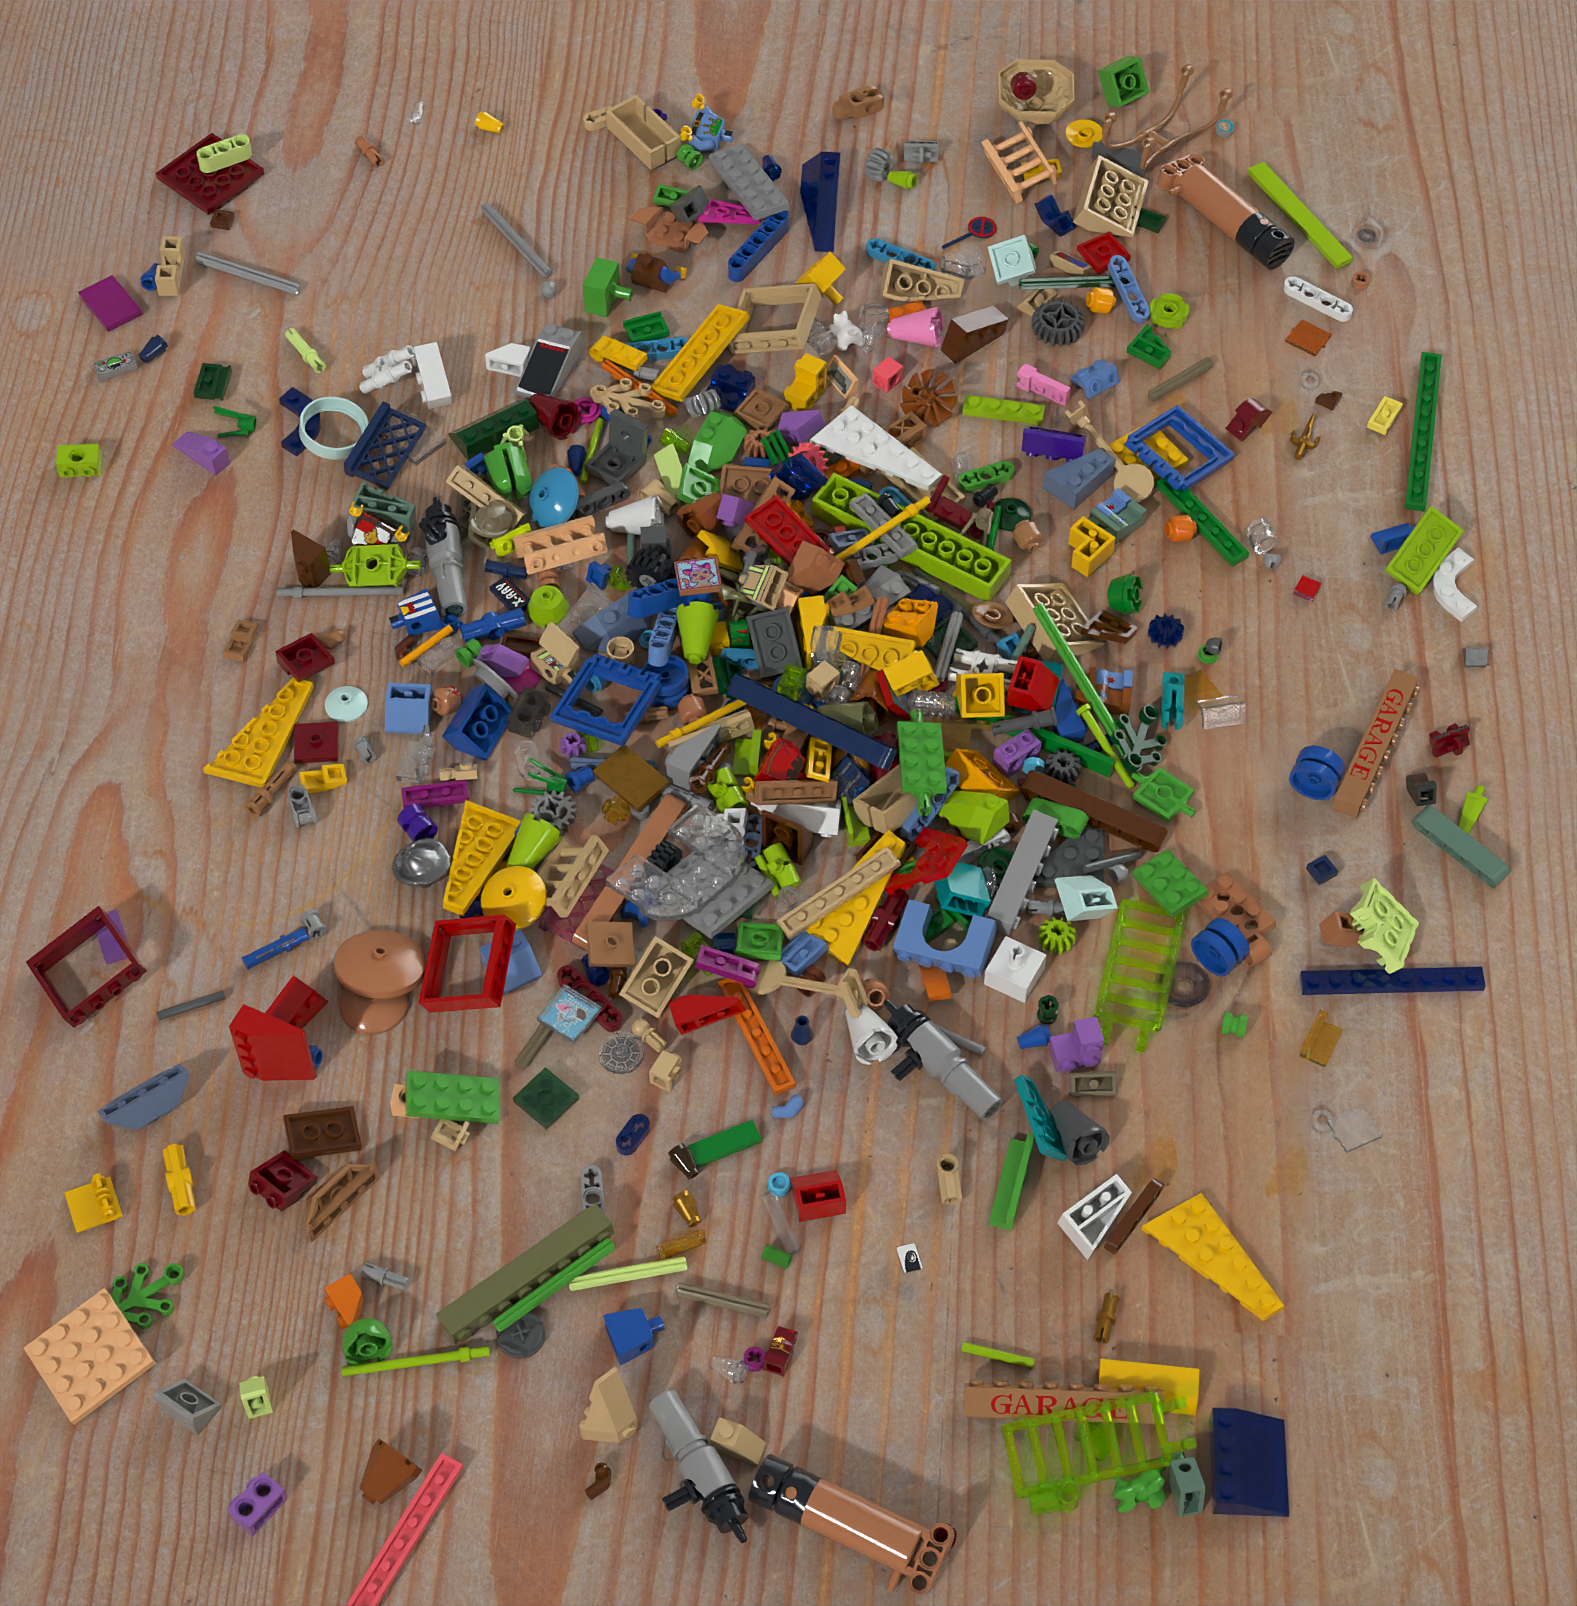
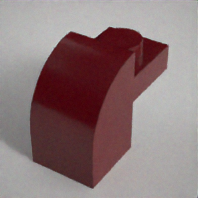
M1249 398L1235 410L1237 414L1225 429L1243 442L1254 426L1259 428L1263 426L1272 414V411L1256 399Z

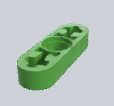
M1001 461L964 472L959 475L958 488L962 492L970 493L985 488L989 483L997 485L1010 481L1014 477V465L1009 461ZM989 474L991 478L986 480L981 478V475Z

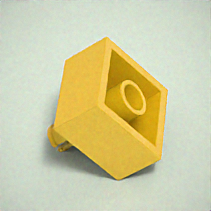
M828 252L812 264L793 285L815 283L820 295L824 293L835 306L844 297L838 293L832 284L846 268L831 252Z

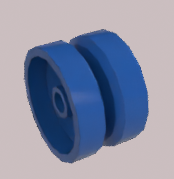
M670 654L667 664L660 667L652 666L648 661L644 664L642 669H645V672L651 671L662 676L660 681L662 687L651 702L653 707L667 706L668 709L677 707L684 696L690 695L688 666L680 657Z
M1307 746L1300 750L1296 763L1291 770L1289 781L1291 786L1305 797L1315 800L1330 799L1335 794L1338 782L1344 773L1345 765L1338 754L1330 749L1321 746Z
M1223 918L1213 919L1204 930L1191 940V948L1197 960L1203 967L1217 976L1224 977L1236 967V964L1242 962L1250 952L1249 944L1242 932L1231 922Z

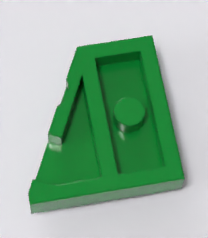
M1147 324L1128 345L1127 353L1161 369L1171 358V351L1162 343L1159 336L1153 334L1151 331L1152 327Z

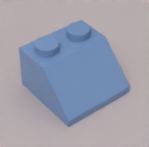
M521 929L516 930L514 934L503 995L542 977L531 946ZM492 942L479 947L481 962L485 969H487Z

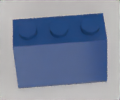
M485 683L473 687L442 737L456 750L482 760H487L514 715L515 710L488 684Z

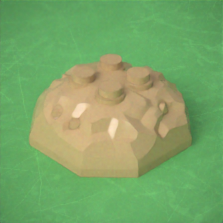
M1017 59L998 73L999 105L1003 111L1012 115L1019 122H1028L1035 125L1050 124L1067 112L1074 104V73L1055 60ZM1019 72L1030 73L1036 82V93L1028 100L1017 99L1010 86L1012 77Z

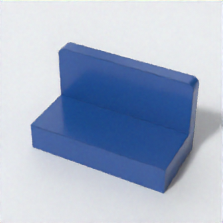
M1408 523L1374 532L1371 534V539L1380 554L1398 550L1416 525L1410 526Z

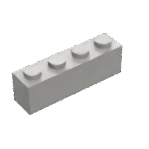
M883 565L862 585V587L867 586L875 602L878 597L888 599L886 611L896 606L902 598L905 599L911 592L899 574ZM875 603L854 613L833 616L828 623V628L830 631L832 626L859 630L871 622Z

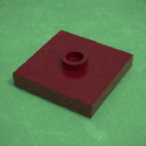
M338 721L295 724V764L339 761Z

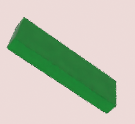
M753 1120L692 1143L688 1147L697 1168L762 1143V1138Z

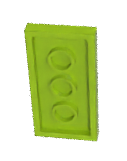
M1430 506L1383 571L1403 584L1415 595L1420 594L1464 530Z

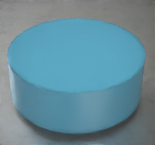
M1029 757L1024 760L1023 771L1026 774L1030 770L1044 773L1045 762L1037 757Z
M781 1172L772 1174L767 1181L769 1193L775 1197L786 1196L791 1190L789 1176Z

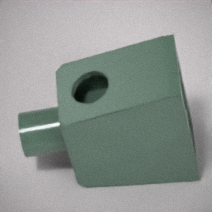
M1183 1451L1173 1452L1170 1455L1171 1462L1169 1463L1168 1482L1177 1516L1184 1517L1203 1513L1205 1484L1196 1460L1193 1457L1186 1458Z

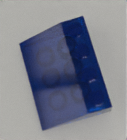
M1212 1408L1209 1427L1213 1514L1289 1517L1285 1421L1238 1408Z

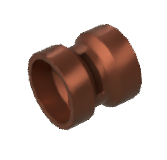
M809 965L804 970V975L798 977L823 983L826 981L823 972L813 965ZM797 988L800 993L807 997H811L816 992Z

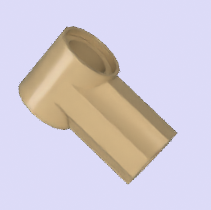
M653 479L638 493L641 500L658 495L662 503L659 509L668 516L676 514L681 506V501L668 493L664 485L657 479Z
M943 1154L937 1160L936 1169L941 1203L955 1205L958 1202H962L958 1160L952 1154ZM949 1165L953 1169L946 1171L942 1166Z

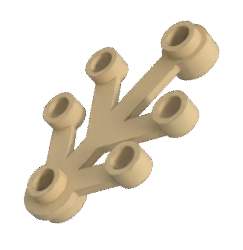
M623 378L620 380V384L610 387L597 385L590 390L592 400L596 403H603L608 414L614 408L619 410L620 406L625 414L637 419L638 409L630 406L633 405L648 409L650 416L653 418L665 416L666 407L662 401L654 400L651 403L636 399V397L650 395L651 386L647 383L640 384L639 389L629 391L632 388V381L628 378ZM619 391H629L621 394L616 393Z

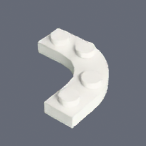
M1458 547L1444 558L1435 571L1432 581L1433 592L1440 605L1460 622H1463L1476 612L1477 606L1461 594L1456 587L1455 579L1473 565L1474 559Z

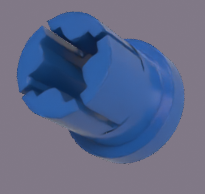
M584 766L574 772H567L565 778L568 779L567 784L570 789L576 793L581 790V787L594 781V774L588 766Z

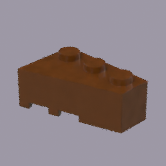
M994 305L952 318L940 350L957 364L1002 336L1006 331L1009 319Z

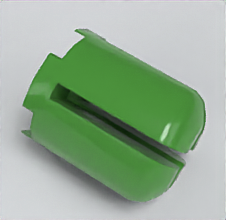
M511 442L493 446L494 450L487 456L486 454L484 455V464L492 488L513 502L511 494L512 483L517 501L524 499L531 491L532 479L522 447L520 449L512 446Z

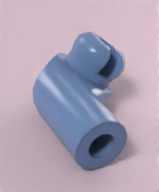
M791 1096L785 1106H772V1118L795 1117L803 1107L804 1102L801 1096Z

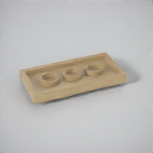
M912 447L910 449L912 452H914L916 455L922 458L925 462L931 465L915 448ZM881 470L914 504L925 496L930 499L938 485L936 483L927 491L906 483L903 478L898 476H888L885 471ZM948 482L941 496H945L961 505L965 502V496ZM925 507L921 509L932 521L938 519L933 515L934 513L927 512Z

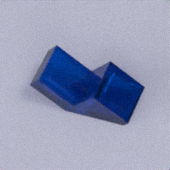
M1052 194L1034 203L1042 222L1059 237L1076 228L1069 211L1060 212Z

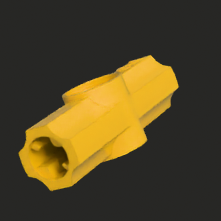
M175 1143L163 1149L167 1169L165 1176L169 1192L172 1194L176 1215L186 1216L196 1210L192 1191L194 1185L190 1168L187 1166L183 1145Z

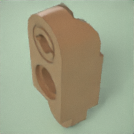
M873 85L862 86L839 96V101L835 102L832 106V115L837 119L844 120L851 117L853 120L877 113L884 108L885 97Z

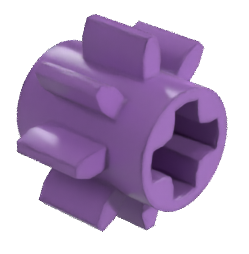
M567 732L564 738H560L561 754L566 753L568 759L579 757L582 752H586L585 737L580 738L578 732Z

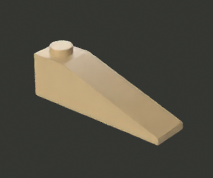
M890 259L884 265L881 279V297L899 302L960 299L964 279Z
M613 1367L594 1382L589 1397L592 1403L584 1411L587 1418L581 1421L579 1425L580 1436L583 1440L619 1443L624 1438L629 1439L637 1431L636 1414L619 1371L616 1367Z

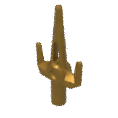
M1315 413L1311 415L1306 428L1299 438H1295L1296 430L1292 432L1290 441L1293 445L1298 446L1294 458L1297 460L1302 459L1305 449L1312 450L1316 448L1320 440L1318 436L1313 443L1310 441L1316 416Z

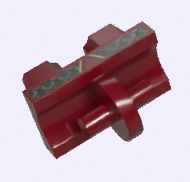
M1455 723L1450 725L1445 733L1431 732L1429 734V743L1432 745V754L1436 758L1453 752L1456 756L1461 755L1463 747L1470 745L1468 737L1470 727L1467 725L1459 727Z

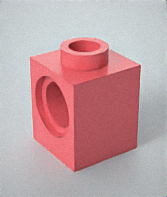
M888 356L873 369L872 383L877 388H881L888 393L903 380L904 366Z

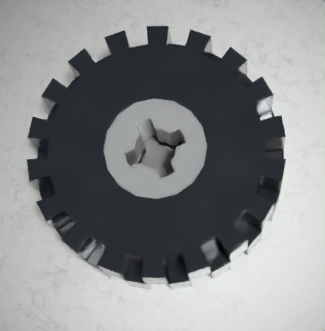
M640 549V551L635 553L625 569L626 579L631 581L630 585L632 587L640 589L676 578L674 561L672 559L668 560L665 554L660 555L659 551L654 550L652 552L651 549H646V551Z

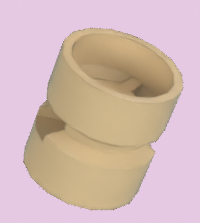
M623 636L612 638L607 644V657L626 663L627 666H635L633 642Z

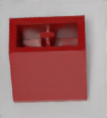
M1019 656L1008 688L1007 705L1037 712L1050 710L1060 679L1041 661Z
M837 1170L790 1178L799 1222L846 1214V1197L842 1180Z

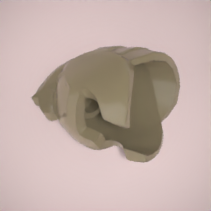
M494 500L490 501L489 506L478 509L470 522L469 528L482 537L499 538L506 535L512 528L513 518L506 511L503 503Z

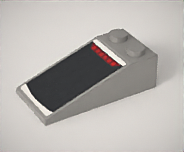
M546 323L536 339L514 394L530 398L536 393L555 397L585 350L582 332Z

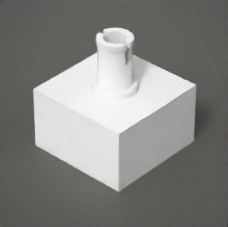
M1005 936L985 970L984 985L1025 1003L1045 969L1046 954Z

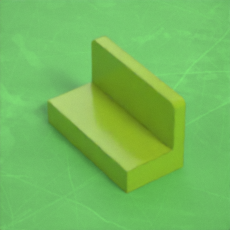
M753 729L752 739H736L733 761V775L735 777L754 778L758 772L762 746V730Z
M841 797L842 818L848 847L865 845L870 840L868 826L857 821L854 805H848L846 797Z

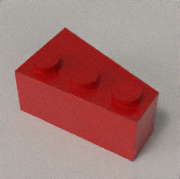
M293 975L265 1013L303 1029L329 1001Z

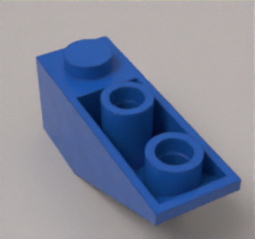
M1062 679L1055 709L1058 726L1053 725L1052 731L1054 734L1075 743H1082L1085 739V733L1088 731L1085 720H1081V717L1077 715L1076 710L1079 709L1077 703L1074 704L1072 690L1070 686L1067 687L1064 679Z

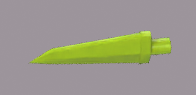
M1481 785L1476 786L1474 793L1467 792L1458 827L1467 834L1471 831L1488 801L1487 798L1482 796L1485 788Z

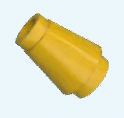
M480 111L475 120V126L480 130L501 134L503 131L504 123L487 112L483 113Z

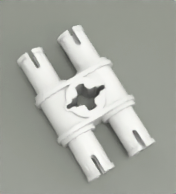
M407 345L397 351L391 350L388 354L377 357L374 363L364 366L362 372L367 380L360 382V390L367 394L374 389H383L390 383H396L401 376L412 372V366L407 361L415 356L412 346Z
M957 648L955 651L957 653L954 654V662L972 666L969 671L950 667L949 671L951 672H948V681L956 682V674L996 673L998 671L1013 674L1017 661L1001 658L999 654L992 655L983 653L980 650L970 652ZM1004 679V692L1008 693L1011 680Z

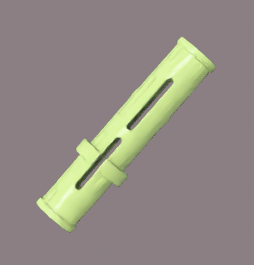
M290 328V331L293 333L292 335L287 330L285 337L302 355L304 362L310 364L316 373H321L318 366L324 371L326 364L318 357L316 350L310 348L295 328Z

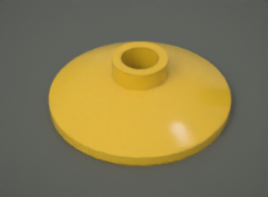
M1086 119L1073 121L1067 126L1065 132L1067 140L1074 146L1081 148L1092 147L1093 142L1100 143L1103 136L1101 126L1094 121Z

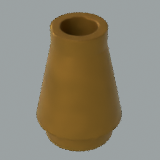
M689 1190L676 1194L672 1198L674 1202L673 1207L685 1220L689 1228L701 1223L702 1220L699 1216L694 1194H691Z

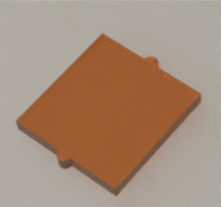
M1301 320L1295 328H1292L1285 342L1316 356L1322 348H1325L1332 334L1305 320Z

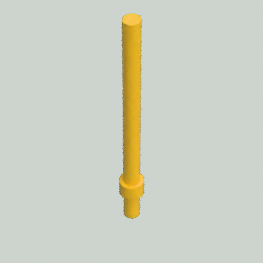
M925 496L915 504H909L904 508L903 512L835 557L844 561L907 518L916 516L919 510L931 503L930 499Z
M737 699L680 729L677 727L669 731L668 735L656 740L655 743L658 748L667 745L669 741L685 736L747 703Z

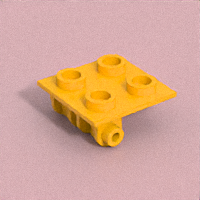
M101 1173L94 1174L91 1183L64 1192L76 1233L123 1217L110 1176L105 1178Z

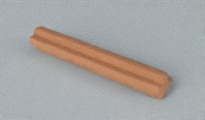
M878 597L876 599L869 633H881L888 605L887 598ZM860 663L858 677L863 678L865 673L871 671L872 668Z

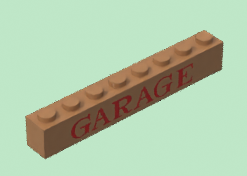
M1394 669L1337 791L1332 806L1333 810L1356 819L1360 811H1365L1369 801L1366 797L1367 795L1372 796L1376 786L1374 780L1375 778L1379 779L1384 768L1381 766L1382 762L1387 763L1391 751L1388 749L1390 746H1395L1398 739L1396 732L1397 730H1402L1406 721L1403 717L1405 714L1409 715L1413 706L1411 699H1416L1420 690V687L1417 686L1419 677Z
M970 1379L969 1383H964L963 1417L1164 1424L1165 1394L1163 1390H1159L1158 1386H1144V1390L1134 1389L1133 1385H1119V1389L1109 1388L1107 1384H1094V1388L1084 1387L1082 1383H1069V1387L1059 1386L1057 1382H1044V1386L1034 1385L1032 1381H1019V1385H1011L1007 1380H994V1384H985L982 1379Z

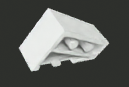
M1116 1174L1064 1212L1057 1224L1088 1260L1132 1192Z

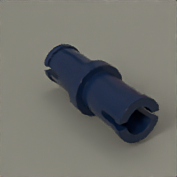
M489 559L486 560L484 570L486 573L499 574L504 578L508 576L523 580L527 578V571L524 566L513 565L509 561L503 563Z

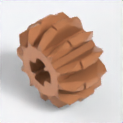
M757 427L756 431L750 430L749 434L745 435L744 450L747 452L748 457L769 458L760 440L773 431L768 432L767 428L760 430ZM768 440L774 454H776L773 445L771 444L770 440Z

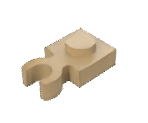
M463 762L459 766H455V768H440V780L478 779L477 764Z

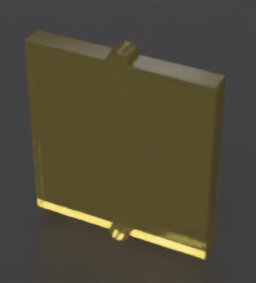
M1201 669L1189 676L1185 675L1184 702L1192 712L1205 706L1209 707L1211 703L1222 698L1223 695Z

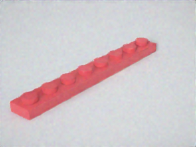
M443 1453L440 1454L346 1606H378L463 1470L462 1463Z

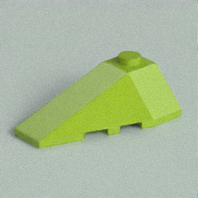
M954 790L937 813L939 816L947 818L952 827L956 826L961 830V834L965 838L981 845L988 842L1010 822L1008 800L991 793Z

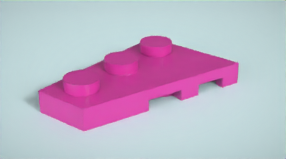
M708 199L709 204L704 212L699 215L698 222L755 225L760 224L762 218L754 221L743 205Z

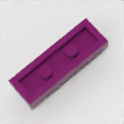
M467 780L401 788L404 809L412 804H419L422 808L465 803V800L470 801Z

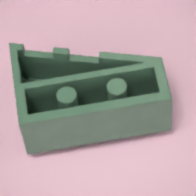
M362 481L353 499L354 507L361 508L363 504V509L398 528L402 525L401 532L407 534L410 531L408 536L410 537L416 526L415 505L397 496L390 497L384 494V490L379 488L375 490L369 487L368 483Z

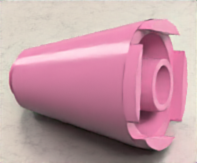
M933 307L893 318L891 323L887 325L888 335H891L892 339L940 347L943 337H939L940 331H943L942 312L938 310L939 307Z

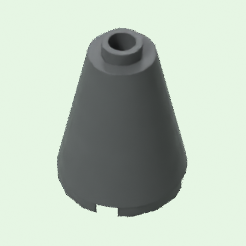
M1068 1101L1058 1102L1053 1106L1050 1115L1067 1158L1075 1165H1085L1097 1159L1096 1154L1100 1150L1104 1152L1109 1144L1110 1136L1107 1131Z

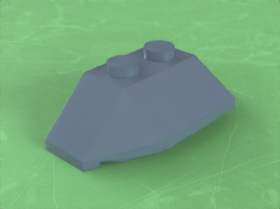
M629 593L595 614L575 629L572 634L584 650L607 653V644L612 638L623 636L629 638L632 642L640 638L644 631L649 630L650 616L643 618L630 617L628 615Z
M178 1064L172 1069H167L115 1098L97 1112L105 1123L136 1130L146 1127L154 1119L169 1114L173 1108L179 1105L189 1074L181 1064Z

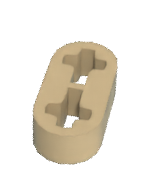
M604 107L585 114L583 117L584 128L588 131H595L607 127L606 110L612 107Z

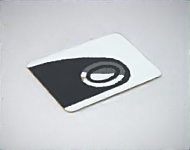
M914 1243L896 1248L904 1273L922 1269Z

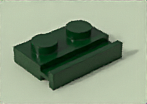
M202 363L194 389V397L209 400L219 398L220 401H223L232 373L231 365L222 367L221 364Z
M717 656L712 662L719 694H726L727 698L736 699L726 692L734 673L743 675L741 665L727 659L721 660L720 656Z

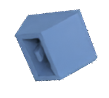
M388 683L385 698V733L429 734L432 712L430 705L432 695L431 684Z

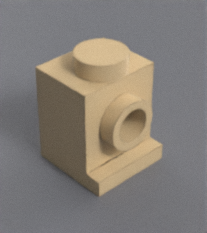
M663 1050L649 1071L650 1083L671 1092L672 1081H676L681 1073V1057L676 1053H668Z

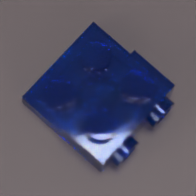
M719 364L712 374L711 383L705 392L711 389L715 390L720 398V409L733 413L755 389V377L750 371H738L731 364H726L725 366Z
M797 453L775 464L769 474L771 480L777 477L795 489L791 497L795 501H802L810 497L812 491L825 486L828 481L801 453Z

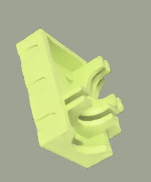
M1372 878L1361 884L1360 890L1363 892V896L1351 909L1350 915L1354 918L1352 925H1357L1356 929L1358 931L1363 928L1365 929L1357 942L1364 949L1377 951L1379 958L1376 961L1381 966L1386 964L1385 970L1391 974L1403 968L1404 960L1408 955L1409 946L1413 941L1419 922L1375 878Z

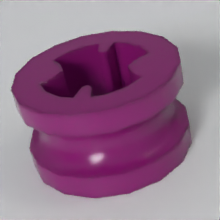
M750 1347L745 1351L744 1365L749 1371L758 1372L763 1369L765 1353L761 1348ZM753 1355L755 1358L759 1356V1362H750V1356Z

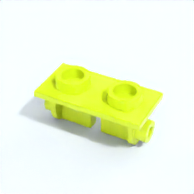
M529 523L520 525L506 535L493 538L489 542L490 547L493 550L495 549L498 558L515 551L514 536L532 532Z

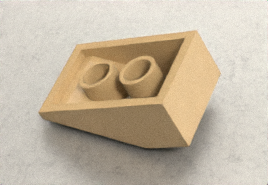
M652 935L619 995L659 1018L694 959Z

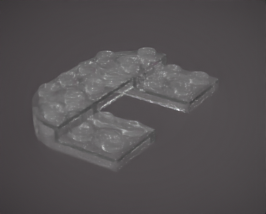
M699 803L668 827L669 835L700 854L698 858L673 878L640 855L635 854L605 879L606 886L638 906L639 913L648 918L673 921L692 917L734 883L744 870L746 853L744 839L739 830Z

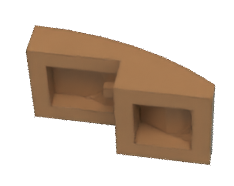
M866 585L848 596L845 591H842L826 601L833 616L854 613L876 603Z
M238 619L230 632L231 639L223 651V658L244 662L255 639L258 623Z

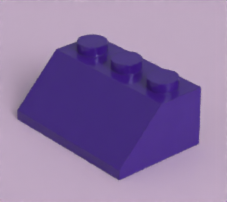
M1026 426L1023 430L1021 451L1026 452V456L1038 457V454L1046 455V459L1058 460V457L1066 458V462H1070L1084 455L1087 435Z

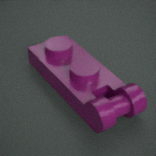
M701 945L695 963V968L741 982L747 988H754L756 986V976L759 975L761 966L756 962Z

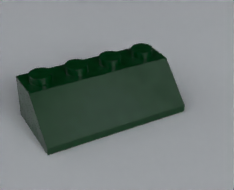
M517 400L448 433V435L468 461L479 453L484 455L493 451V446L501 443L503 433H507L508 429L512 426L523 425V428L529 433L539 429L538 416L528 400Z

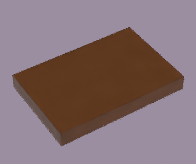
M354 1106L283 1115L291 1160L361 1150L362 1146Z

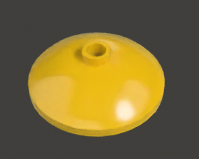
M510 866L495 873L484 886L481 895L482 912L484 916L505 914L516 924L515 931L526 928L534 923L544 910L547 899L545 884L535 871L527 867ZM509 890H512V893L506 896V893Z

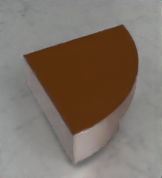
M1337 391L1326 394L1322 393L1316 397L1315 403L1333 411L1341 400L1343 393Z

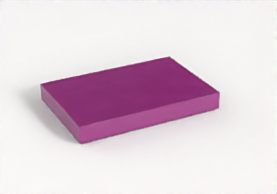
M113 275L78 292L79 297L108 332L143 315L139 306Z

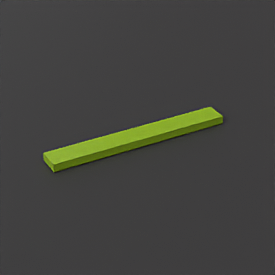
M1264 161L1248 168L1247 173L1336 270L1352 263L1353 257Z

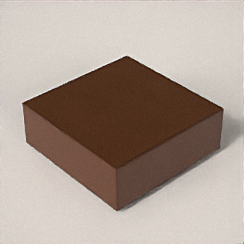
M216 209L210 222L211 228L230 230L235 219V212Z

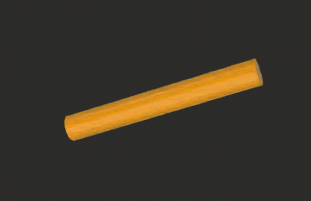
M448 624L398 661L401 667H406L453 632V628Z

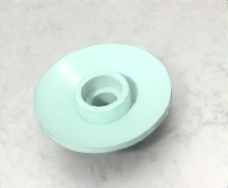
M343 686L333 690L325 700L326 713L330 718L338 722L355 721L366 712L368 707L365 693L352 686Z

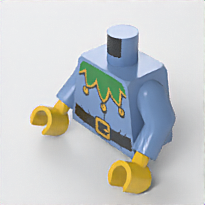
M697 94L692 100L691 105L695 109L700 108V111L697 110L691 127H682L679 136L682 141L688 140V144L700 152L708 150L717 151L722 141L732 143L734 131L725 130V120L717 116L707 105L703 104L705 101L703 95Z

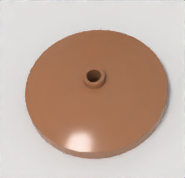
M375 930L356 934L339 946L334 957V972L338 981L349 991L374 999L394 998L412 991L423 980V974L426 969V956L422 948L411 938L392 931Z

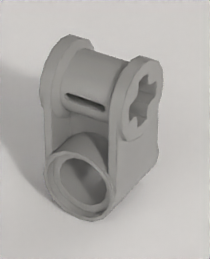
M300 784L291 786L288 790V799L296 829L300 828V825L310 822L318 823L307 789Z

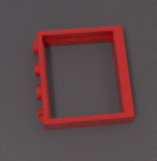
M505 914L435 921L430 949L427 954L426 969L423 974L422 988L419 994V1004L430 1013L501 1007L516 924ZM494 932L482 994L439 998L451 937Z

